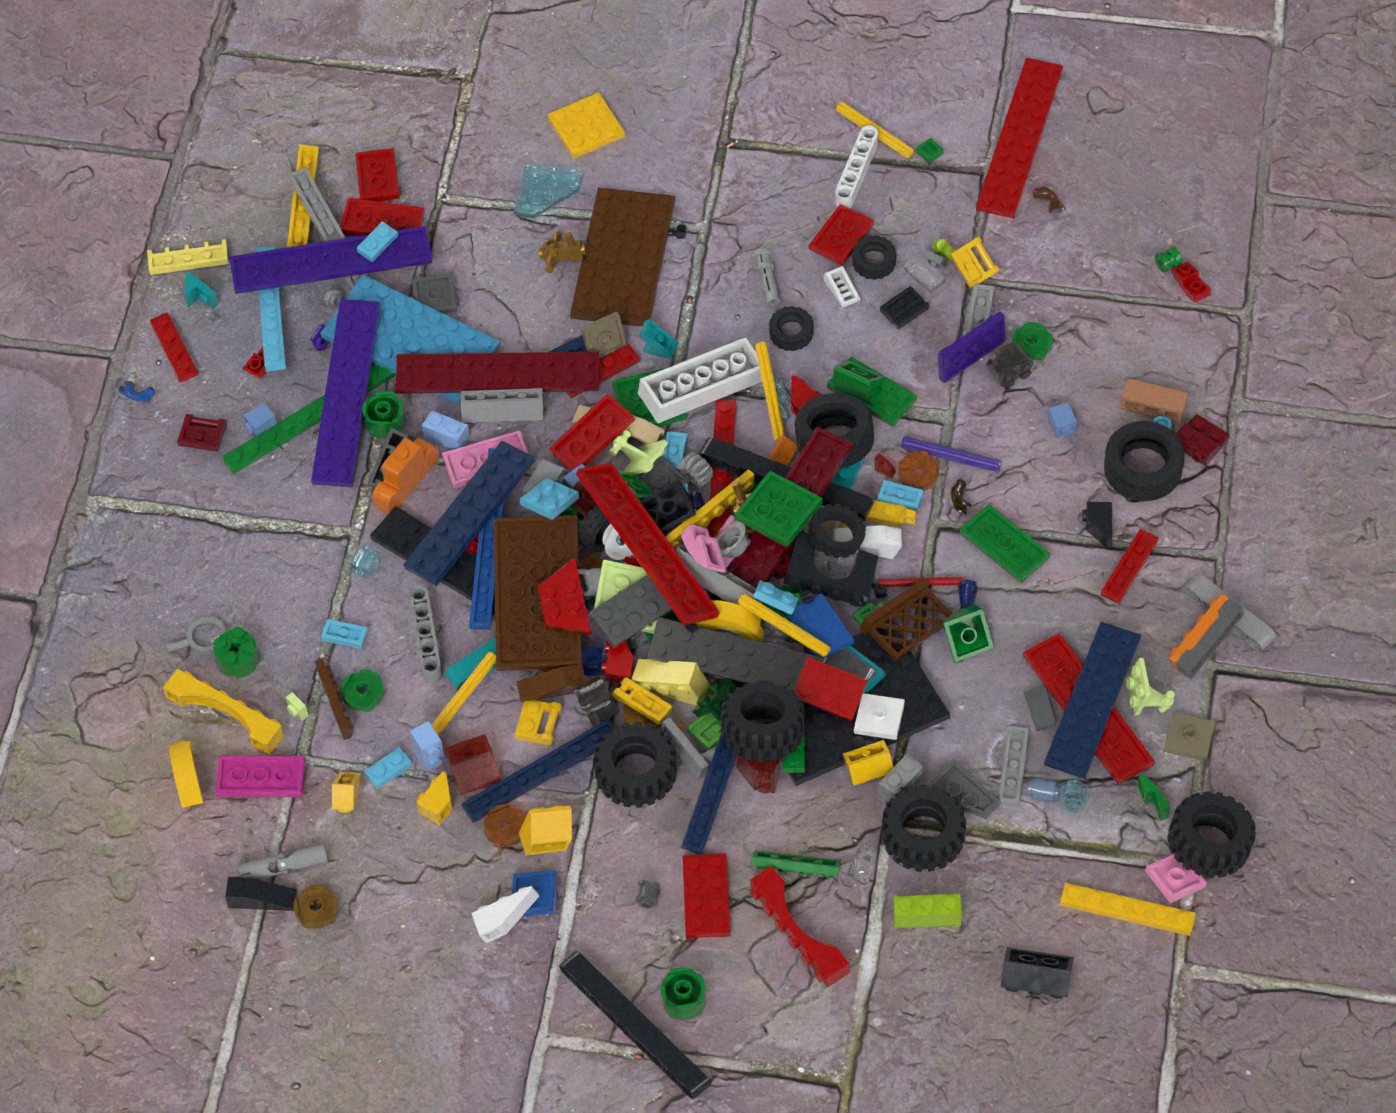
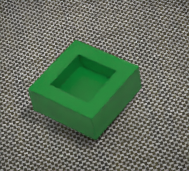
M929 138L916 147V153L929 164L943 155V148L932 138Z

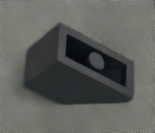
M1087 501L1086 510L1082 509V522H1086V531L1104 547L1111 549L1112 502Z

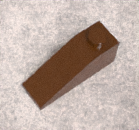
M582 664L560 667L516 681L520 702L582 693L587 684Z

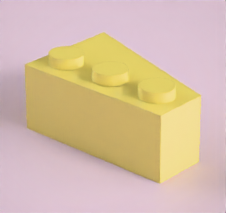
M638 659L632 677L633 682L659 697L697 705V700L705 695L709 685L699 666L694 662L669 661L665 663L649 659Z

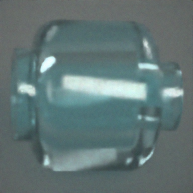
M368 546L357 548L350 561V566L354 569L353 573L361 578H364L365 575L373 576L381 562L378 556L379 552Z
M1069 780L1063 783L1059 795V802L1062 808L1072 813L1083 810L1088 803V787L1078 780Z

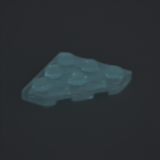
M525 165L514 211L515 216L535 218L579 192L583 177L582 171Z

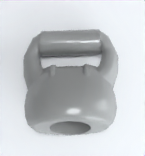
M578 569L579 575L584 577L586 589L588 590L586 592L583 591L584 597L596 596L601 569Z

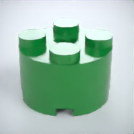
M379 391L364 401L362 410L365 426L372 437L387 438L390 428L399 431L403 430L406 423L403 402L396 397V394L390 391Z
M236 627L228 630L214 640V655L218 668L224 675L242 678L250 675L256 669L259 660L257 646L253 636L243 630V628Z
M686 967L671 970L665 979L662 980L660 987L664 1010L672 1019L688 1020L701 1015L706 1005V987L703 977L694 972L693 969Z

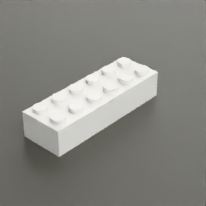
M745 337L641 378L638 395L657 423L663 422L762 382L757 353Z

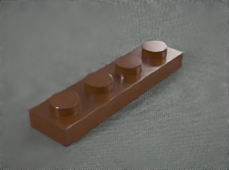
M323 658L316 660L317 672L343 740L352 738L350 729H353L350 717H345L344 712L347 710L343 699H338L337 695L340 694L336 682L332 683L331 677H334L330 665H325Z

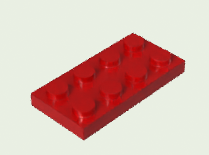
M348 197L339 227L343 234L357 236L369 235L381 222H384L394 230L421 227L425 209L424 207Z
M607 393L561 436L549 450L570 471L580 464L586 467L633 423L635 418Z
M726 853L682 855L686 939L730 936Z

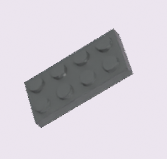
M646 575L589 612L588 616L614 649L655 622L658 617L661 618L672 611V608L649 576Z

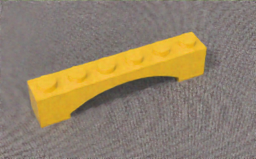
M177 669L162 687L165 697L181 707H184L185 704L204 705L221 710L232 716L249 732L251 745L268 755L271 754L284 737L282 725L277 720L266 718L259 710L248 708L241 700L230 698L226 692L214 689L206 681H199L188 671L183 672Z

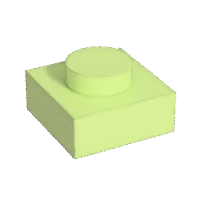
M293 692L286 697L288 712L293 717L297 716L303 721L308 717L306 705Z

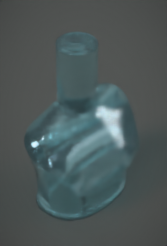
M778 381L775 383L781 416L783 420L791 418L786 407L791 401V394L786 388L785 382Z

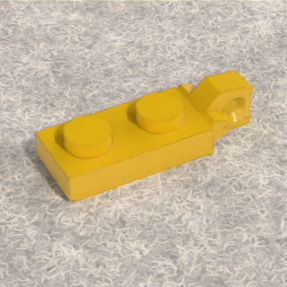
M873 500L874 505L865 520L895 527L904 523L915 525L917 512L907 509V507Z

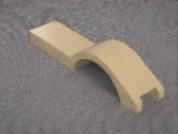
M579 405L572 424L574 425L591 408ZM633 416L635 421L625 429L631 433V437L645 444L657 442L659 436H664L666 433L664 429L636 416Z

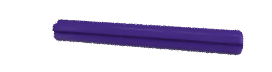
M904 436L901 443L902 448L995 472H999L1001 468L1000 460Z

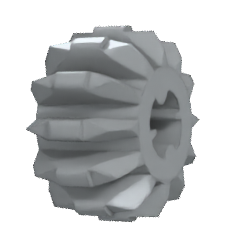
M692 452L685 456L678 464L679 472L689 480L692 486L697 488L703 487L713 477V470L709 466L710 464L701 458L699 454L696 455Z

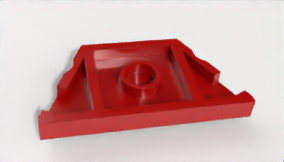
M572 559L538 586L545 623L548 628H561L569 632L578 631L585 633V635H592L577 561Z

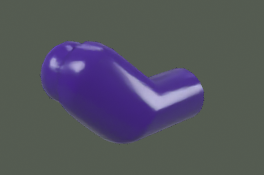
M320 324L311 336L313 347L318 351L325 350L327 342L321 338V332L325 328L323 324Z

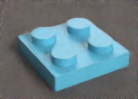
M546 477L520 498V505L553 520L579 499V493Z

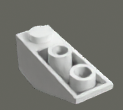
M532 886L523 887L510 896L499 898L495 903L479 907L477 911L472 913L479 936L488 943L506 935L539 897L537 891Z

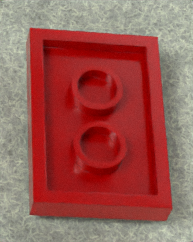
M394 148L355 153L360 199L371 201L400 199Z
M839 204L809 244V250L843 266L851 256L856 242L865 237L873 227L874 220Z
M807 657L794 693L795 696L797 695L806 704L852 721L868 680Z

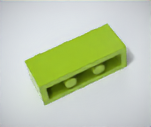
M960 894L894 896V928L961 926Z

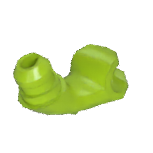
M936 239L932 244L933 251L953 262L949 254L956 251V249L952 248L947 240Z

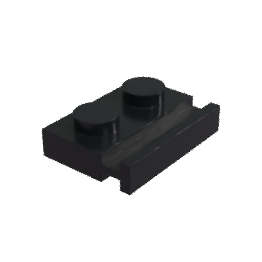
M909 286L880 306V312L892 324H895L899 330L927 311L929 303H926L923 300L924 298Z

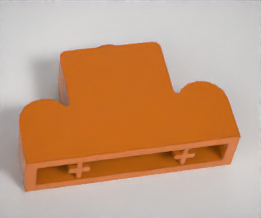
M405 437L382 464L384 481H381L373 491L374 507L386 514H389L395 506L399 507L439 460L438 448L422 438H417L413 442Z

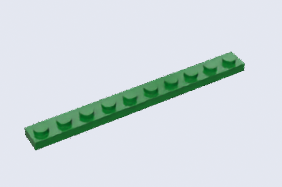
M374 364L371 366L367 393L392 379L396 374L390 372L386 367L382 368ZM325 395L224 455L222 460L234 475L321 421Z

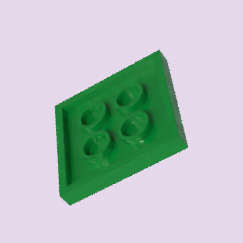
M666 368L612 381L617 402L632 416L642 418L658 427L687 420L685 412L657 423L638 395L641 378Z
M769 471L734 514L735 520L788 547L823 502L821 497Z

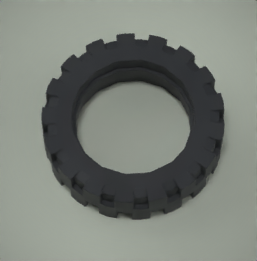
M596 504L594 509L590 510L588 516L582 521L583 525L580 526V534H578L579 544L594 554L604 551L603 535L611 524ZM606 521L602 529L598 532L601 525Z
M827 504L824 508L820 507L814 513L808 526V537H811V544L815 545L819 552H824V555L828 557L831 555L834 556L833 558L839 559L840 557L848 558L850 554L854 555L860 549L866 535V526L863 525L864 521L861 517L857 516L858 513L856 511H851L849 507H842L840 504H834V506ZM830 520L839 521L851 530L853 539L847 542L834 541L824 534L821 523Z

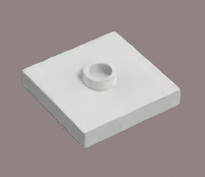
M862 694L854 734L897 740L905 700Z

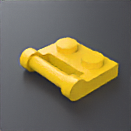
M980 236L949 254L969 288H973L974 284L981 283L1000 270L997 265H994L983 247ZM972 247H975L984 264L988 268L986 272L983 270L976 256L972 252Z
M536 700L524 702L514 734L515 739L551 745L553 741L552 733L557 716L561 713L562 705L557 702L547 703ZM548 712L549 717L544 733L538 734L544 713Z

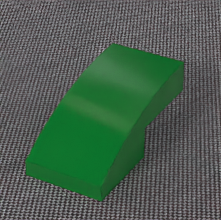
M1143 774L1139 775L1137 787L1144 804L1153 802L1160 820L1169 818L1170 806L1162 792Z

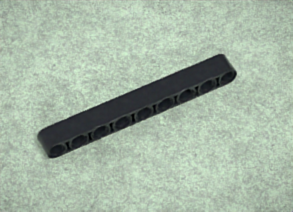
M707 438L699 452L701 458L710 464L709 466L738 477L749 469L754 473V483L760 484L769 471L785 478L791 469L787 465L715 438ZM832 482L821 497L823 502L821 505L831 504V506H834V504H840L842 507L847 506L850 508L849 510L856 511L858 513L857 516L861 517L863 521L866 520L874 505V501L869 496Z
M573 952L559 964L562 973L688 1097L694 1100L711 1085L707 1076L580 952Z

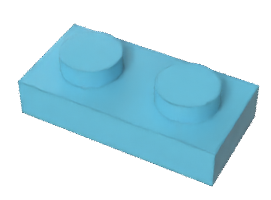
M381 222L357 247V252L373 262L398 237V232L384 222Z
M667 431L666 441L668 444L664 448L665 452L662 454V457L679 471L678 464L684 458L688 434Z
M884 480L878 495V501L907 507V509L918 511L924 490Z
M761 580L753 595L754 598L792 615L798 598L790 592H784L774 587L771 583H765Z
M327 619L321 639L329 643L362 649L368 634V628Z
M398 747L366 769L364 773L378 790L410 768L412 762Z

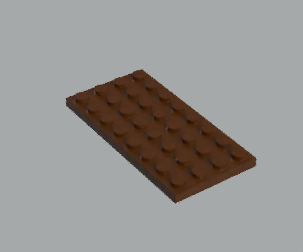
M598 187L586 239L588 252L587 255H584L581 262L570 312L571 319L596 321L617 312L623 325L643 327L645 320L651 319L675 205V196Z
M577 515L557 516L553 520L547 517L493 518L496 670L557 669L582 664L581 632H569L561 628H548L545 623L538 589L541 583L572 559H576L579 569Z

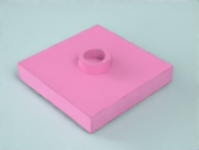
M1175 853L1146 866L1145 872L1170 904L1205 888L1207 882L1201 875L1194 874L1195 871L1191 869L1189 871L1185 869L1182 862L1178 863L1174 858Z

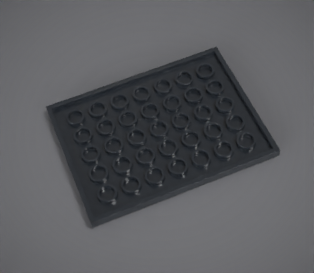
M876 629L880 635L888 636V629ZM892 630L891 637L902 638L899 631ZM861 632L852 636L854 644L850 646L885 671V677L866 694L905 700L897 740L854 734L860 702L852 721L804 703L805 773H788L795 787L845 765L843 753L884 740L886 746H889L950 719L949 711L911 651L895 661L869 633L865 635ZM891 642V647L896 652L902 650V644ZM756 719L759 724L775 722L770 719Z

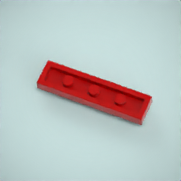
M168 312L150 319V324L179 382L181 383L198 376L197 369Z
M630 344L599 359V384L640 362V357ZM566 392V393H567V394L569 395V397L572 399V398H574L575 396H577V395H579V394H581V393H583V392Z
M1142 529L1138 531L1101 590V596L1115 603H1121L1157 545L1159 537Z

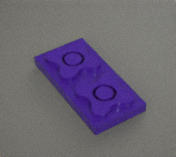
M999 311L994 316H990L985 322L974 327L969 333L959 337L953 344L943 348L938 353L939 379L943 383H946L1006 341L1005 315Z

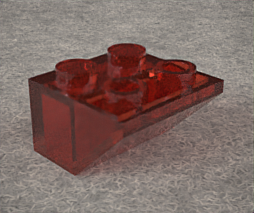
M486 734L445 747L447 762L460 795L501 781Z

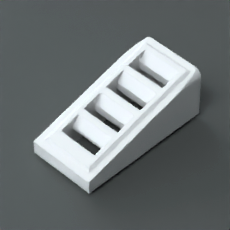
M843 266L825 273L823 279L842 308L861 300ZM837 278H840V279H841V280H839V281H837V282H834V280L837 279ZM840 284H844V285H845V286L840 287V288L837 287V286L840 285ZM848 289L849 292H846L841 295L840 292ZM852 295V299L844 300L845 297Z

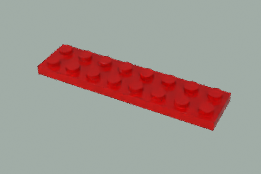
M1058 633L1023 652V657L1061 709L1065 711L1083 664L1061 634ZM1114 707L1095 755L1117 785L1154 766L1155 761Z

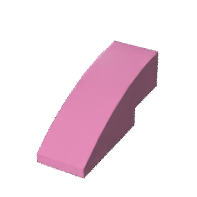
M690 524L681 534L689 554L701 566L724 573L726 568L717 539L709 537L706 528Z

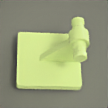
M624 430L623 434L617 436L613 441V447L609 450L610 454L616 456L617 452L622 450L630 458L631 461L624 469L625 472H634L635 474L649 472L654 466V461L665 452L664 448L668 442L666 440L644 444L640 449H637L627 443L631 433Z
M1139 658L1132 667L1129 677L1126 678V688L1130 692V707L1133 708L1134 715H1139L1144 706H1159L1158 710L1161 713H1165L1174 703L1175 693L1167 691L1166 694L1162 695L1150 687L1144 658Z

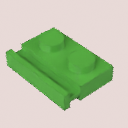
M709 713L701 716L687 728V732L691 733L694 739L706 750H710L718 742L721 733V721H717Z

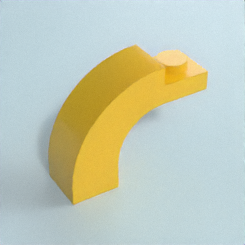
M712 601L720 611L718 617L696 623L701 628L728 630L740 635L742 638L762 642L764 638V629L760 626L761 618L743 606L730 602Z
M180 740L172 745H168L181 807L185 808L203 803L191 741Z

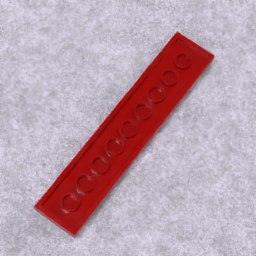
M1026 57L976 204L977 211L1015 218L1063 72V65Z
M612 462L578 468L576 476L682 624L688 625L717 618L720 611Z

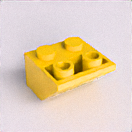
M556 805L551 808L536 807L529 810L519 831L525 855L567 850L572 840V809L570 805Z

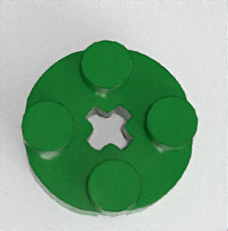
M1029 322L1013 332L1012 347L1017 357L1027 360H1044L1051 351L1053 337L1044 325ZM1031 339H1035V342H1037V343H1035V344H1030V343H1028L1027 341H1030Z
M360 670L359 673L349 674L341 685L344 703L354 710L370 712L381 702L384 696V686L381 678L370 670ZM364 687H367L366 693H359L358 689H363Z

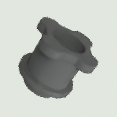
M639 880V895L636 896V902L640 907L646 909L657 905L656 895L660 894V884L654 881Z

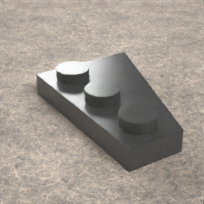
M954 759L926 786L931 788L933 785L938 787V790L941 792L942 790L948 791L950 798L952 796L955 797L964 810L984 819L1001 804L999 799Z

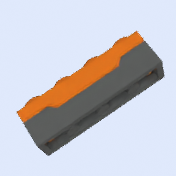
M1223 593L1218 598L1215 597L1209 605V610L1198 617L1196 626L1192 631L1188 630L1183 636V642L1179 646H1175L1170 652L1169 661L1171 666L1192 679L1244 616L1243 608Z

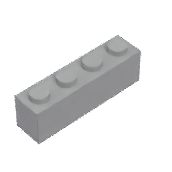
M543 389L461 391L462 423L544 420Z

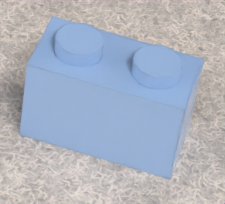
M435 411L430 412L422 425L425 440L450 450L465 446L470 439L467 424Z
M429 721L410 731L414 753L425 770L428 771L431 768L439 767L445 761L442 743Z

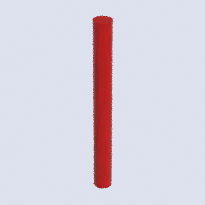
M963 577L925 578L930 583L929 586L963 585ZM923 578L878 579V586L911 587Z

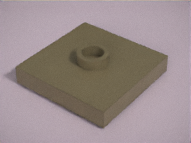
M617 312L581 327L587 352H599V359L627 345L620 315Z
M1173 712L1163 752L1206 761L1216 721Z

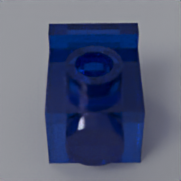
M594 646L581 648L582 666L585 676H602V648ZM585 665H598V668H585Z

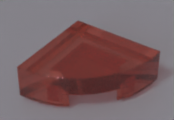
M878 453L875 457V471L893 478L896 474L894 466L889 460Z

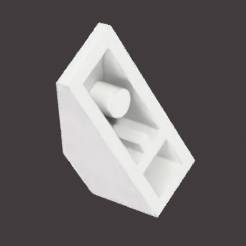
M883 525L866 526V535L859 550L878 555L879 557L893 559L902 547L901 529ZM836 528L833 531L834 541L847 542L853 539L849 528Z

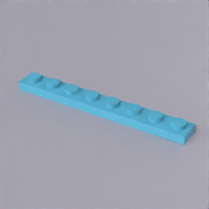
M275 246L255 248V252L274 250ZM279 287L259 290L266 372L286 369Z

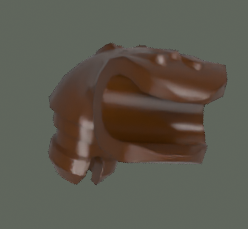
M1044 186L1033 190L1034 198L1041 197L1049 200V213H1052V209H1058L1061 212L1062 204L1056 193Z

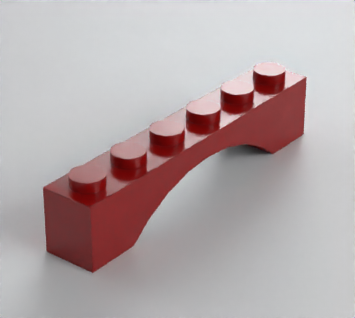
M625 556L624 564L641 567L636 558ZM606 641L605 653H608L607 661L603 660L601 673H605V681L621 683L624 678L631 680L634 657L628 649L626 641L614 649Z
M772 866L750 879L749 892L751 896L762 903L765 914L768 917H773L777 929L788 936V942L791 947L799 950L803 962L814 969V975L819 982H824L829 987L850 973L849 962L837 947L826 945L804 933L794 922L785 903L784 881Z

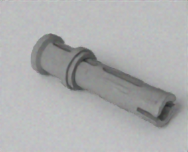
M761 248L756 250L753 256L757 260V272L762 277L767 304L775 306L780 303L773 276L775 267L770 259L771 251L768 248Z

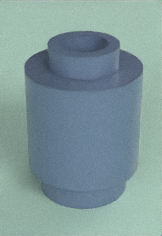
M1038 777L1036 779L1030 778L1027 796H1032V799L1053 802L1054 798L1058 799L1060 786L1057 785L1055 780Z

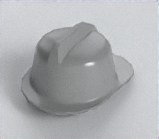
M735 522L731 524L723 533L716 537L722 557H737L750 544L751 541L745 534L746 526L743 523Z

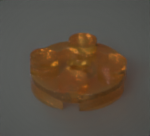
M921 450L911 453L899 461L898 478L902 485L925 491L936 484L939 477V465L928 452ZM916 469H922V474L914 472Z
M501 804L495 806L487 813L488 816L483 823L484 832L487 839L498 848L508 847L521 841L519 831L526 818L521 809L511 807L509 804ZM503 822L511 824L508 829L500 828Z

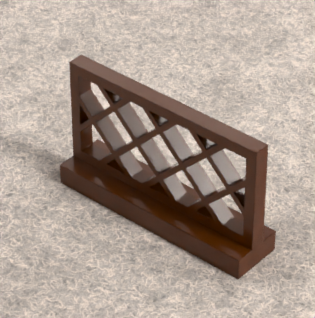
M925 578L866 616L860 626V630L865 635L869 633L895 661L944 628L942 622L945 620L936 619V612L943 613L947 618L953 614L928 588L930 583ZM927 596L932 602V606L921 604L922 598ZM907 609H917V616L907 614ZM921 610L931 611L932 618L921 617ZM892 619H903V626L892 624ZM906 620L917 621V628L906 627ZM921 622L932 624V629L930 631L921 629ZM876 629H888V636L880 635ZM892 630L902 631V638L891 637ZM906 632L917 634V639L915 641L906 639ZM891 642L902 644V650L896 652L891 647Z

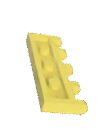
M222 239V244L209 246V242H204L205 247L190 249L189 244H186L184 250L170 251L169 247H165V252L153 254L152 250H147L150 275L229 264L226 239Z

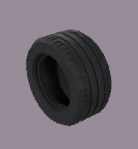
M842 393L820 395L808 401L796 415L794 425L799 453H801L817 427L822 429L833 425L847 426L853 429L845 435L838 436L851 442L853 445L840 468H846L858 463L873 447L874 428L872 414L867 405L856 397Z
M1135 421L1125 424L1117 429L1107 442L1104 459L1106 479L1115 491L1126 498L1137 501H1153L1170 494L1181 480L1185 456L1183 444L1171 429L1162 424L1152 421ZM1144 448L1159 453L1166 464L1157 472L1144 474L1128 468L1122 458L1126 453L1134 449Z

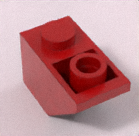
M793 375L791 376V412L796 416L798 411L808 401L821 394L818 391L812 390L803 379Z

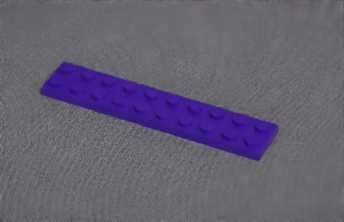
M426 226L396 230L398 237L373 262L357 252V247L368 235L229 256L235 294L431 264L432 255Z
M340 299L311 482L314 485L353 487L364 417L362 407L367 397L381 306L380 302Z

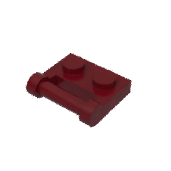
M186 414L177 440L178 446L218 452L223 433L227 427V420L194 417L192 414ZM192 425H198V426H205V427L216 428V430H215V429H209V428L195 427V426H192Z

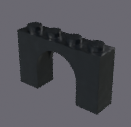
M799 532L793 544L783 583L793 588L804 590L810 588L812 594L822 593L832 600L847 602L855 607H864L869 598L879 556L858 550L851 574L843 579H831L822 575L815 567L814 553L816 546L811 544V537H808L806 533Z

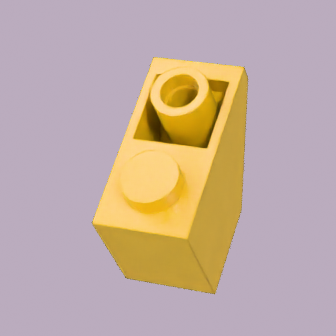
M444 771L439 776L433 778L427 791L422 792L417 799L418 812L439 826L452 811L448 779Z

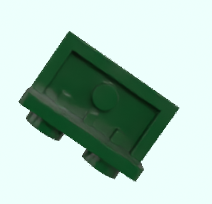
M730 679L711 682L707 686L705 695L697 700V705L692 712L697 717L711 713L717 721H721L723 702L737 688Z

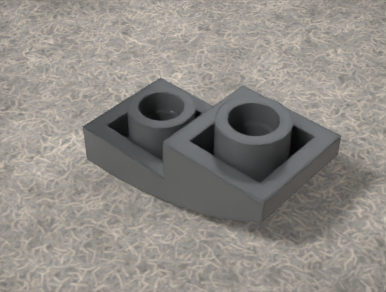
M1045 687L1024 692L1036 732L1057 726Z

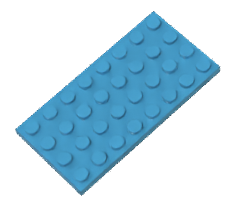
M362 275L346 297L348 300L380 302L381 306L372 363L382 368L386 367L395 374L397 354L496 353L500 347V341L365 275ZM338 310L321 332V338L332 343ZM435 393L457 405L461 403V393Z

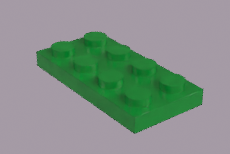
M850 357L846 362L850 361L884 377L883 382L870 402L835 387L834 377L827 383V388L835 393L847 394L858 398L867 405L873 416L894 427L915 403L917 395L857 359Z
M990 504L960 529V534L1020 583L1025 581L1050 558L1048 551Z

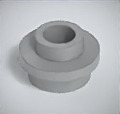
M337 289L328 290L324 295V302L330 309L337 308L340 299H343L342 292Z

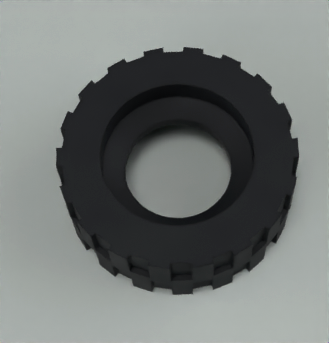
M878 235L861 238L853 247L852 265L854 270L861 277H865V279H883L885 276L890 275L894 270V266H896L895 246L892 245L890 240ZM878 251L884 255V260L878 264H870L865 261L864 256L867 252Z
M786 306L778 309L775 314L773 313L769 321V334L773 344L778 346L779 349H784L785 351L801 350L809 345V342L813 339V320L806 310L800 307ZM787 322H797L801 326V331L797 335H785L781 330L782 325Z

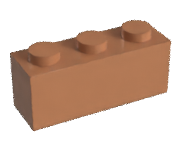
M1128 379L1122 396L1121 410L1154 418L1166 416L1172 422L1181 424L1187 405L1188 393L1178 389L1165 388L1161 385L1145 383L1141 380Z

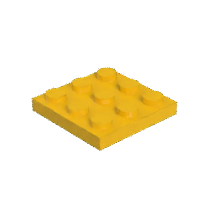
M599 92L547 114L548 121L573 159L625 137V131Z

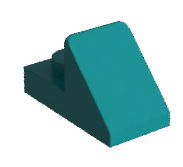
M188 271L185 274V300L187 307H190L198 299L204 305L208 304L212 308L216 307L219 304L216 292Z
M651 319L645 320L638 336L646 342L643 352L668 359L672 358L678 342Z

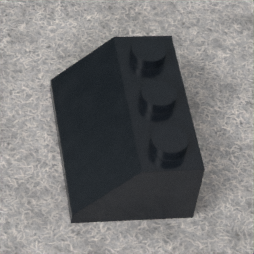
M678 479L640 501L663 534L696 515L694 503L686 487Z
M1007 947L1000 987L1010 992L1021 990L1028 991L1031 995L1047 994L1056 999L1068 998L1074 957Z

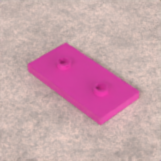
M219 756L215 795L216 797H302L305 756Z

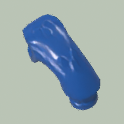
M124 381L126 389L123 386L118 388L120 394L137 402H149L151 396L155 394V390L152 387H147L139 393L136 392L132 381Z

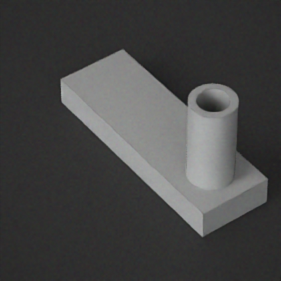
M670 717L665 719L660 728L664 731V736L666 735L671 739L675 752L697 779L704 777L715 747L700 755Z

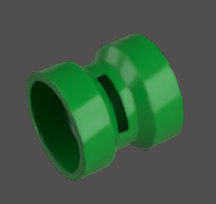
M1174 246L1167 249L1165 253L1160 252L1155 255V262L1163 273L1169 271L1172 266L1177 267L1183 262L1180 252Z

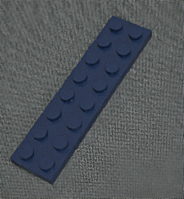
M501 441L403 564L404 568L437 586L535 462L534 457Z
M1100 622L1045 758L1044 766L1086 779L1141 640V634Z

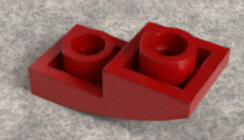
M1189 262L1171 269V273L1180 287L1194 303L1211 295V289L1200 279L1199 271Z
M263 346L257 354H252L243 367L244 371L259 379L268 373L265 369Z

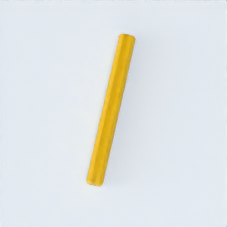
M843 101L837 104V112L861 128L868 125L874 126L878 131V139L907 159L913 156L914 149Z
M758 342L755 348L774 440L778 441L783 434L785 435L767 343Z
M742 594L738 600L739 605L820 656L825 657L830 652V646L749 595Z
M488 652L432 723L431 726L438 736L495 665L496 655L494 653Z

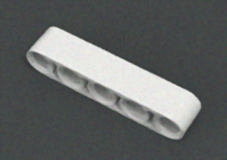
M868 125L863 127L858 135L835 191L836 207L841 204L850 209L854 204L878 146V131L874 126Z

